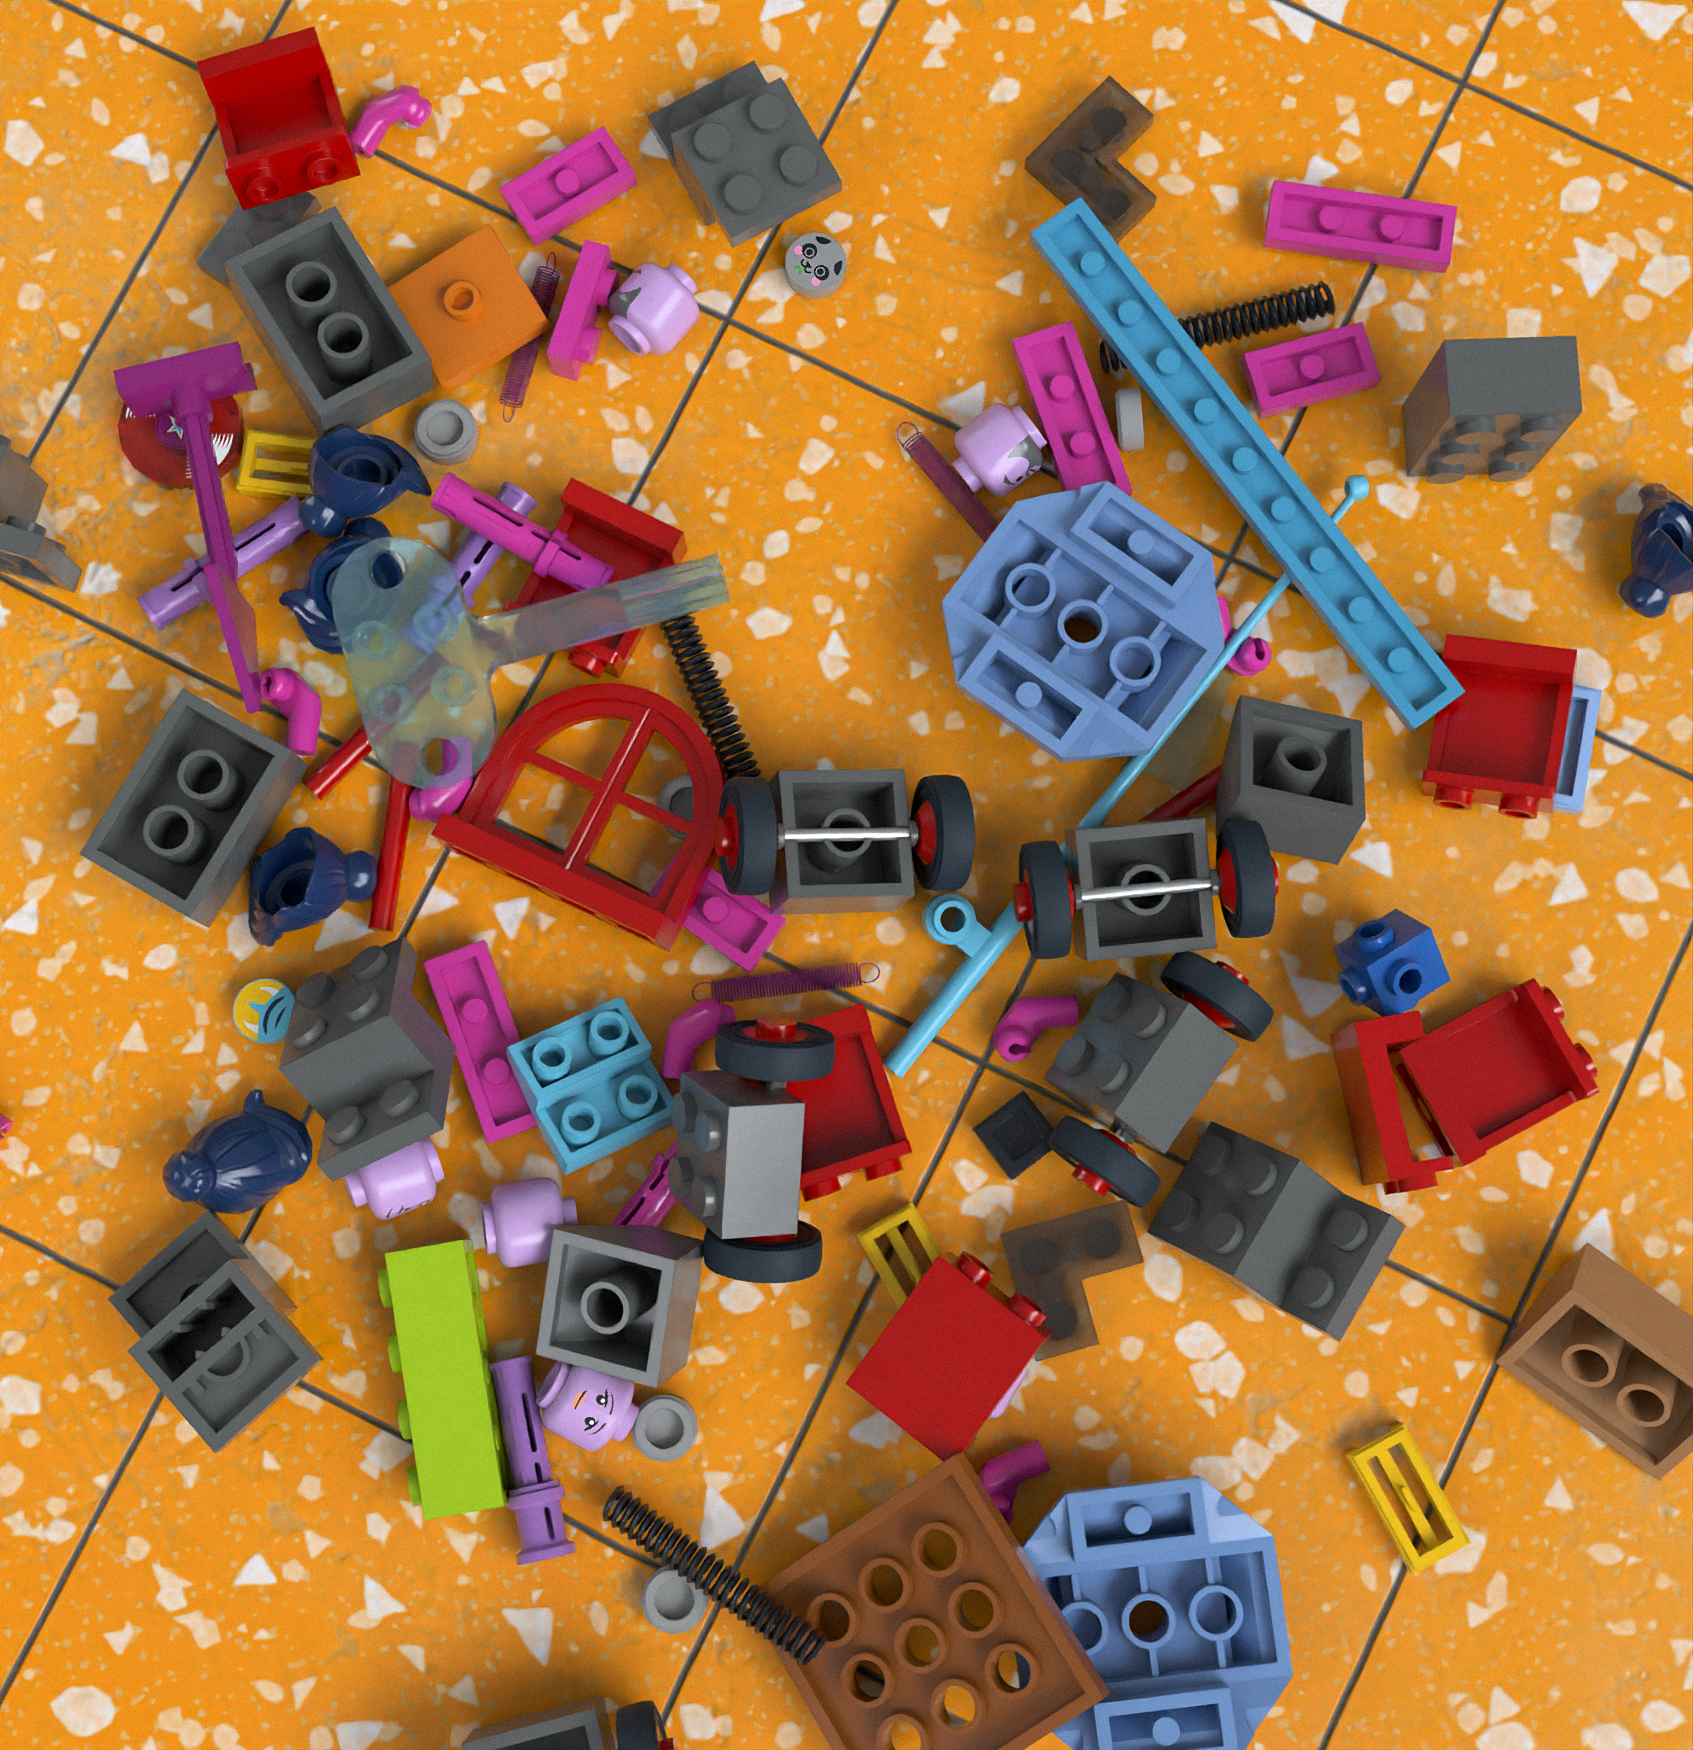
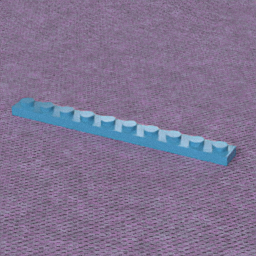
M1081 196L1030 233L1029 242L1409 733L1461 696L1465 690Z

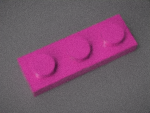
M1274 180L1269 196L1263 247L1445 273L1451 260L1457 206Z
M1072 321L1013 339L1011 349L1042 436L1047 442L1046 447L1062 492L1077 490L1081 486L1107 480L1131 497L1133 492Z
M481 940L423 962L450 1039L455 1045V1053L487 1142L494 1144L538 1127L506 1054L507 1047L522 1041V1037L488 943L485 940Z

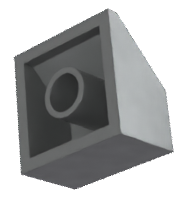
M1240 695L1236 703L1216 791V839L1222 824L1232 821L1254 820L1258 821L1262 826L1270 851L1338 865L1366 819L1362 721Z
M559 1225L553 1229L536 1355L658 1388L687 1365L704 1256V1240L647 1225Z

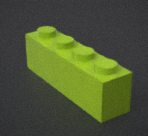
M458 1240L385 1253L387 1268L379 1269L378 1285L384 1308L393 1307L396 1333L388 1335V1353L393 1372L395 1374L402 1373L406 1399L398 1401L397 1411L403 1439H412L416 1465L409 1466L407 1470L411 1502L413 1506L422 1505L424 1521L503 1507L507 1504V1491L511 1490L493 1375L489 1368L492 1362L473 1240Z

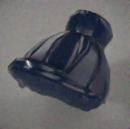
M340 426L325 436L317 438L313 444L308 463L309 484L312 493L298 504V518L312 533L320 537L333 539L342 534L348 519L375 514L390 505L407 490L427 497L431 496L432 490L419 463L405 448L393 440L382 436L360 433L350 426Z
M1646 483L1638 493L1644 506L1636 520L1631 537V565L1633 572L1621 583L1619 595L1627 606L1636 613L1655 619L1665 614L1671 596L1693 592V507L1663 485Z
M360 517L348 523L343 536L330 542L314 558L302 588L284 592L279 598L282 606L294 611L302 631L311 644L331 655H349L367 647L373 636L393 619L403 597L404 576L400 562L391 549L393 537L387 526L374 517Z
M299 827L290 830L279 844L269 848L261 856H256L250 866L248 923L252 938L260 946L271 947L275 945V941L280 939L284 932L303 929L319 923L333 914L345 901L362 903L370 899L377 883V867L374 857L363 850L344 854L335 843L311 827Z
M254 1089L248 1093L241 1112L227 1115L208 1123L188 1142L184 1150L172 1154L163 1168L162 1179L167 1191L182 1202L194 1201L208 1210L222 1214H241L266 1204L285 1186L300 1180L312 1160L313 1143L304 1123L283 1110L267 1105L263 1099V1092L259 1089Z

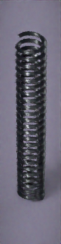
M1319 281L1316 286L1314 284H1309L1307 288L1300 286L1298 291L1291 288L1289 293L1281 291L1279 296L1272 293L1270 298L1263 296L1260 301L1254 298L1251 303L1248 301H1244L1242 305L1235 303L1232 308L1225 306L1223 311L1216 308L1214 313L1206 311L1204 316L1197 313L1195 318L1187 316L1186 320L1178 318L1177 321L1182 325L1193 342L1195 339L1196 346L1202 350L1204 339L1207 346L1210 348L1213 346V336L1215 342L1219 345L1223 342V335L1225 340L1230 343L1232 332L1237 340H1240L1242 337V332L1244 336L1249 338L1251 328L1256 335H1259L1261 328L1264 332L1268 333L1270 324L1277 331L1279 321L1284 328H1287L1289 321L1296 326L1298 317L1301 322L1305 323L1308 314L1309 318L1314 321L1317 313L1321 318H1324L1326 310L1328 314L1333 316L1336 307L1330 288L1323 281ZM1321 287L1325 291L1328 300L1324 301L1320 291ZM1311 290L1314 291V299L1312 297ZM1302 292L1305 294V302L1302 298ZM1293 294L1296 297V306L1292 299ZM1283 297H1285L1287 310L1283 302ZM1274 299L1277 302V311L1274 306ZM1265 302L1268 305V314L1264 307ZM1255 304L1258 307L1259 318L1255 310ZM1246 307H1247L1248 310H1249L1250 322H1249L1248 316H1247V314H1246ZM1237 310L1240 313V323L1236 315ZM1227 312L1230 314L1231 327L1227 318ZM1218 314L1221 318L1222 330L1218 322ZM1208 318H1210L1212 321L1213 335L1210 325L1208 323ZM1199 319L1202 322L1203 335L1199 327ZM1190 322L1193 326L1194 339L1190 330ZM1103 338L1100 343V360L1103 372L1108 375L1110 366L1105 345L1109 350L1112 369L1118 372L1120 366L1117 354ZM1120 359L1122 368H1124V369L1127 370L1128 368L1124 365V363H1123V362L1121 361V359Z
M671 591L656 600L652 611L657 613L656 620L661 622L659 628L665 631L663 637L669 640L667 646L673 649L671 655L676 657L675 664L680 666L679 673L684 675L683 682L688 684L686 690L692 693L690 699L696 702L694 708L700 711L698 718L704 720L702 727L708 729L706 736L712 738L710 743L713 747H716L715 751L720 756L721 765H724L723 771L727 774V781L737 773L755 767L758 761L754 759L749 760L735 768L728 769L733 764L751 758L754 752L750 750L745 751L731 759L724 760L729 755L744 751L749 747L750 743L744 741L727 750L720 751L725 746L742 741L746 734L742 732L734 734L742 728V725L738 723L730 725L737 721V715L726 716L732 713L735 707L725 706L731 698L721 697L726 693L727 689L717 688L722 684L723 680L713 679L717 677L719 671L710 670L714 667L715 662L706 661L710 658L711 653L702 652L706 649L707 644L699 643L703 639V635L695 634L700 627L692 625L696 618L688 616L692 611L691 608L684 607L688 600L680 598L668 603L663 608H658L663 602L674 597V592ZM671 613L666 617H661L663 614ZM669 622H674L670 626H665ZM680 630L674 635H669L672 631ZM683 639L679 643L673 644L674 641ZM687 648L683 652L677 653L679 649ZM693 656L689 658L687 661L681 662L683 658ZM697 665L690 670H685L689 666ZM702 673L694 679H689L693 675ZM704 683L698 688H693L696 684ZM710 691L702 697H697L700 693ZM714 700L706 706H701L704 702ZM720 708L709 715H704L708 711ZM724 717L713 724H708L714 719ZM728 726L719 732L712 733L714 730L718 728ZM734 734L723 741L716 742L718 739L722 737ZM753 769L739 777H757L761 774L762 770Z
M623 1485L618 1486L612 1492L603 1509V1521H611L612 1527H619L621 1534L628 1533V1539H636L637 1546L644 1545L645 1552H652L653 1558L661 1557V1564H669L671 1571L678 1570L679 1577L686 1576L687 1583L694 1582L695 1589H703L704 1596L711 1595L712 1602L720 1601V1608H728L730 1615L737 1614V1620H745L746 1627L754 1626L755 1634L763 1632V1640L771 1639L773 1647L780 1645V1652H789V1659L791 1660L797 1658L798 1666L806 1665L814 1657L816 1658L818 1652L827 1641L826 1635H821L813 1649L806 1656L805 1654L817 1637L818 1628L812 1629L804 1643L796 1650L800 1640L810 1627L809 1622L803 1623L795 1637L787 1644L791 1634L801 1622V1616H795L786 1631L779 1637L782 1628L792 1616V1609L786 1610L778 1624L770 1631L772 1624L784 1609L783 1603L777 1604L766 1622L761 1625L764 1617L775 1603V1597H769L759 1614L752 1619L755 1611L767 1596L766 1590L759 1592L750 1608L743 1614L746 1605L756 1594L758 1584H753L744 1595L742 1601L735 1607L737 1600L750 1583L749 1578H744L733 1595L726 1601L729 1593L741 1578L740 1571L732 1575L724 1590L718 1594L720 1587L733 1571L732 1565L726 1566L715 1584L709 1589L711 1582L724 1566V1559H719L713 1565L707 1577L701 1582L703 1575L715 1561V1553H710L703 1561L698 1572L692 1576L694 1569L707 1554V1547H701L690 1565L683 1571L685 1564L698 1549L699 1541H693L684 1552L681 1560L675 1564L677 1557L689 1544L690 1534L684 1535L673 1553L667 1558L668 1552L680 1539L682 1528L674 1530L664 1548L658 1552L660 1545L672 1532L674 1523L669 1522L663 1527L666 1521L665 1516H660L654 1522L657 1517V1510H651L647 1514L649 1504H643L639 1508L641 1503L640 1497L631 1501L633 1497L632 1491L626 1492L623 1495ZM614 1501H619L613 1513L608 1516ZM626 1508L625 1512L622 1515V1518L619 1521H617V1517ZM633 1516L630 1524L625 1527L626 1522ZM642 1521L638 1531L633 1534L635 1527ZM652 1525L647 1536L644 1539H642L643 1534ZM661 1530L656 1541L650 1546L651 1540Z

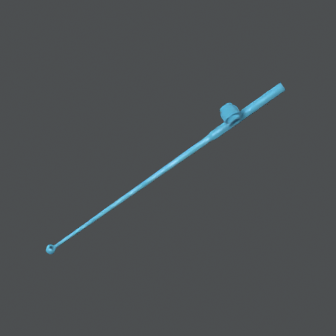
M1349 475L1345 480L1344 490L1346 498L1330 516L1335 524L1339 522L1355 500H1362L1368 495L1369 484L1364 475ZM1285 572L1225 644V648L1149 754L1134 755L1075 828L1098 826L1101 824L1292 580ZM1064 841L1059 848L1062 852L1066 868L1067 856L1066 845ZM943 893L934 896L926 903L921 917L924 932L930 939L938 943L954 945L967 957L882 1061V1064L899 1078L904 1076L1024 926L1023 922L1016 921L1013 900L988 930L976 920L972 905L960 895ZM948 907L956 908L954 910L956 922L950 930L946 931L941 925V914Z

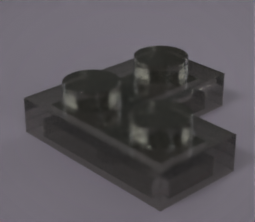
M1109 75L1026 158L1024 169L1065 206H1068L1081 196L1118 244L1155 207L1157 196L1117 161L1151 127L1154 114Z
M1125 1199L999 1234L1015 1291L1028 1297L1046 1312L1048 1316L1043 1321V1324L1054 1332L1048 1342L1035 1354L1034 1361L1037 1362L1098 1345L1099 1340L1082 1280L1144 1263L1127 1201Z

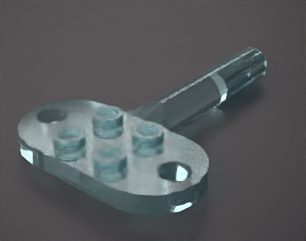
M403 536L376 538L355 549L338 569L331 591L333 619L369 744L384 769L398 781L421 789L453 787L475 776L491 757L498 736L497 710L490 683L492 674L496 669L515 662L731 603L721 561L718 554L715 553L499 614L480 617L470 611L462 585L451 563L432 546ZM385 552H395L402 558L405 564V575L399 585L385 589L376 583L372 567L379 555ZM437 738L450 740L458 751L459 759L457 766L446 775L432 771L425 759L427 746Z

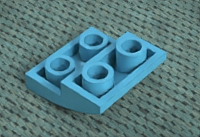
M622 996L507 1047L506 1054L522 1093L564 1175L574 1172L673 1124L671 1116L673 1097L650 1060L651 1044Z

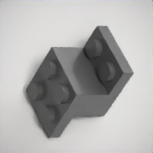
M755 61L648 115L649 127L706 226L717 222L732 248L842 191V180L782 77L767 83Z
M0 434V572L75 593L82 569L64 554L66 550L64 545L46 538V528L35 523L48 484L30 467L32 461L14 452L10 448L11 440Z
M404 936L382 947L378 945L368 947L360 952L352 962L328 974L319 972L312 975L300 985L295 995L278 1069L325 1120L317 1166L332 1182L444 1128L455 1045L411 993L418 954Z
M1211 1121L1147 1233L1160 1242L1205 1264L1249 1296L1340 1342L1406 1226L1393 1215L1344 1194L1301 1160Z
M207 1210L108 1298L110 1303L141 1338L128 1350L130 1355L214 1453L223 1451L324 1359L288 1318L298 1307L215 1211Z

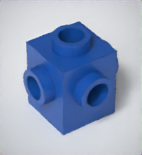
M1394 909L1380 919L1371 920L1360 925L1352 936L1333 947L1342 972L1338 974V981L1347 998L1358 1007L1364 1005L1382 1017L1401 1014L1411 1010L1420 999L1450 981L1431 928L1398 909Z

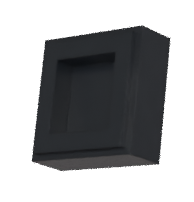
M1024 1090L972 1129L1010 1181L1052 1150L1047 1141L1054 1129Z

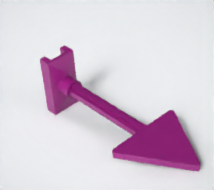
M238 341L114 370L118 394L136 419L173 410L175 423L183 430L210 562L203 564V569L248 714L262 711L256 618L252 607L240 593L237 586L238 560L209 424L214 418L210 401L258 390L253 367L250 362L244 364L241 347Z

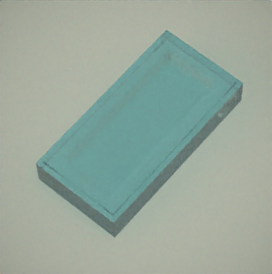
M1220 671L1139 775L1179 792L1188 789L1234 676Z

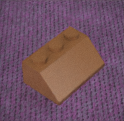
M1587 1242L1549 1279L1498 1354L1495 1363L1659 1481L1693 1452V1317Z

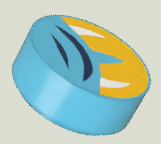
M258 979L250 982L241 989L234 1001L233 1018L238 1030L248 1039L262 1044H276L284 1041L296 993L289 986L273 979Z

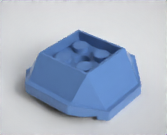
M1107 480L1081 486L1077 490L1050 493L1016 501L941 603L956 689L1061 763L1149 754L1225 648L1215 587L1216 577L1212 553ZM1072 619H1085L1095 627L1097 638L1087 643L1076 642L1066 634L1064 624Z
M1198 1475L1064 1491L1023 1541L1021 1547L1111 1694L1055 1729L1052 1733L1073 1750H1245L1255 1735L1254 1731L1274 1706L1293 1676L1274 1535ZM1146 1600L1158 1602L1163 1610L1160 1626L1154 1632L1145 1635L1131 1631L1129 1615L1134 1606ZM1015 1652L1019 1688H1024L1030 1680V1667L1027 1660L1021 1654Z

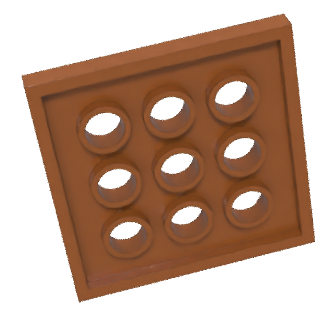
M964 1452L953 1455L758 1586L756 1594L748 1603L751 1606L759 1592L766 1590V1598L754 1613L757 1616L767 1599L775 1597V1603L764 1617L761 1625L766 1622L776 1605L783 1603L784 1609L772 1624L770 1631L778 1624L784 1612L792 1609V1616L782 1628L779 1637L786 1631L795 1616H801V1622L791 1634L787 1644L795 1637L802 1624L809 1622L810 1627L800 1640L796 1650L804 1643L811 1630L818 1628V1635L809 1646L805 1656L813 1649L821 1635L827 1636V1641L818 1652L816 1658L814 1657L803 1666H798L797 1658L789 1659V1652L781 1653L780 1645L775 1646L774 1649L832 1750H896L891 1740V1730L896 1721L907 1722L917 1730L921 1740L920 1750H1024L1111 1694ZM933 1529L947 1532L955 1541L957 1554L955 1561L950 1567L937 1565L927 1553L926 1542ZM880 1565H888L894 1568L902 1579L903 1590L897 1602H889L882 1599L875 1590L873 1578L876 1569ZM970 1589L983 1592L992 1603L993 1618L987 1627L973 1625L963 1613L962 1600L965 1593ZM827 1600L839 1602L848 1612L850 1624L844 1637L830 1634L822 1623L821 1611ZM914 1625L926 1626L936 1635L939 1651L933 1662H924L912 1653L909 1646V1634ZM1004 1651L1018 1652L1027 1660L1030 1667V1680L1026 1687H1012L1001 1677L998 1664L1000 1656ZM861 1660L874 1662L884 1674L885 1687L879 1697L867 1695L857 1684L856 1669ZM950 1686L962 1687L971 1694L975 1703V1715L971 1722H958L948 1714L944 1698Z

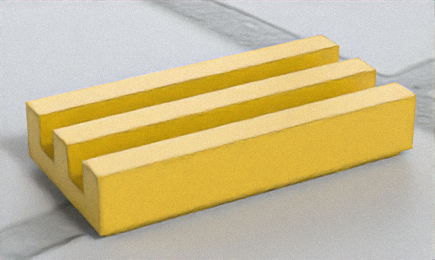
M246 429L236 484L237 491L245 496L285 501L290 500V497L296 495L301 502L312 493L310 485L253 478V474L262 473L309 479L308 463L257 458V450L262 449L310 456L313 444L317 438Z
M913 1202L857 1234L859 1241L898 1309L906 1301L907 1296L874 1239L886 1234L915 1287L924 1274L897 1226L905 1221L909 1222L931 1263L935 1261L938 1255L942 1254Z
M1400 1422L1389 1428L1388 1432L1367 1440V1443L1361 1447L1353 1448L1344 1453L1411 1574H1417L1471 1543L1404 1423ZM1398 1444L1449 1536L1441 1542L1438 1541L1388 1451L1389 1448ZM1375 1457L1424 1544L1426 1548L1424 1552L1418 1554L1369 1467L1367 1463L1369 1459Z

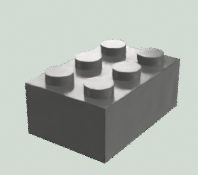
M336 206L224 261L235 300L320 437L325 436L340 426H350L357 430L434 389L431 357Z
M1576 336L1444 340L1402 406L1407 477L1426 476L1427 482L1434 484L1453 483L1464 479L1465 475L1489 474V479L1495 482H1509L1526 477L1527 473H1530L1582 413Z
M182 688L79 854L190 919L210 928L304 775L308 765L292 750Z

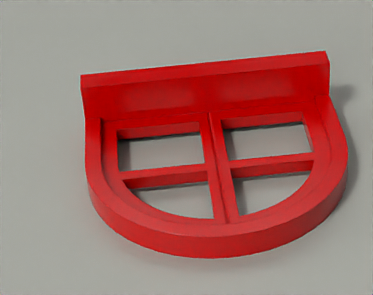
M598 683L577 686L542 700L523 713L508 727L489 754L457 817L455 818L443 812L431 835L448 850L666 952H670L717 858L714 846V825L719 815L720 800L726 778L718 755L704 732L683 709L670 700L652 691L626 684ZM598 719L631 721L601 781L536 752L553 736L583 722ZM654 732H657L669 741L679 752L686 764L694 796L691 822L624 792ZM526 764H530L594 793L563 856L494 824ZM617 804L687 836L657 898H653L586 867Z

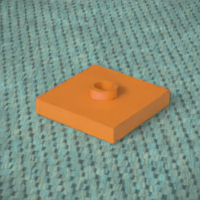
M489 223L387 288L431 357L432 369L448 393L552 328L551 323Z

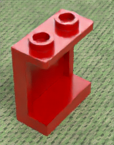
M314 26L197 61L201 81L214 108L226 159L223 161L225 173L243 211L361 175L333 74Z
M571 477L560 498L564 511L553 533L556 529H559L569 535L567 541L591 556L615 567L612 577L598 601L594 602L566 583L548 574L543 578L534 573L532 569L516 601L508 599L502 612L509 625L513 626L510 632L511 635L526 645L544 651L547 644H550L568 653L569 656L566 661L581 672L595 678H600L603 671L620 679L655 613L652 611L654 603L665 594L688 548L683 531Z
M1446 634L1442 660L1465 692L1436 713L1427 768L1423 770L1421 779L1424 796L1434 797L1433 803L1437 806L1454 810H1470L1473 803L1499 806L1498 813L1517 819H1536L1538 812L1553 814L1577 672V650Z
M1535 978L1506 990L1428 1032L1424 1037L1414 1040L1388 1054L1393 1070L1442 1157L1452 1156L1454 1168L1464 1167L1485 1156L1487 1150L1568 1106L1599 1093V1088L1593 1080L1598 1075L1594 1061L1581 1044L1572 1043L1561 1024V1021L1565 1019V1015L1559 1000L1548 987H1540Z
M864 1002L802 1022L830 1031L835 1037L836 1044L835 1062L833 1070L829 1075L813 1080L786 1082V1087L784 1088L805 1102L800 1191H802L805 1202L841 1191L842 1188L838 1178L862 1170L867 1182L902 1171L904 1169L900 1158L912 1154L909 1140H907L872 1033V1026Z
M1416 1010L1355 1022L1330 1034L1363 1186L1382 1183L1385 1195L1438 1186L1436 1172L1454 1169L1452 1156L1418 1162L1413 1160L1387 1049L1397 1048L1425 1036L1420 1011Z
M962 1251L958 1257L951 1252L938 1255L845 1383L943 1462L955 1454L961 1452L966 1454L978 1438L976 1435L1038 1350L1048 1342L1054 1333L1043 1324L1048 1315L1041 1307L1015 1291L1011 1298L990 1283V1280L995 1275L993 1271L979 1259L965 1251Z

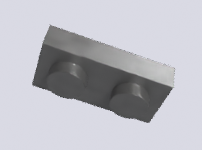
M303 192L244 211L239 203L196 260V263L202 272L231 290L224 261L317 215L322 207L318 199L309 192Z

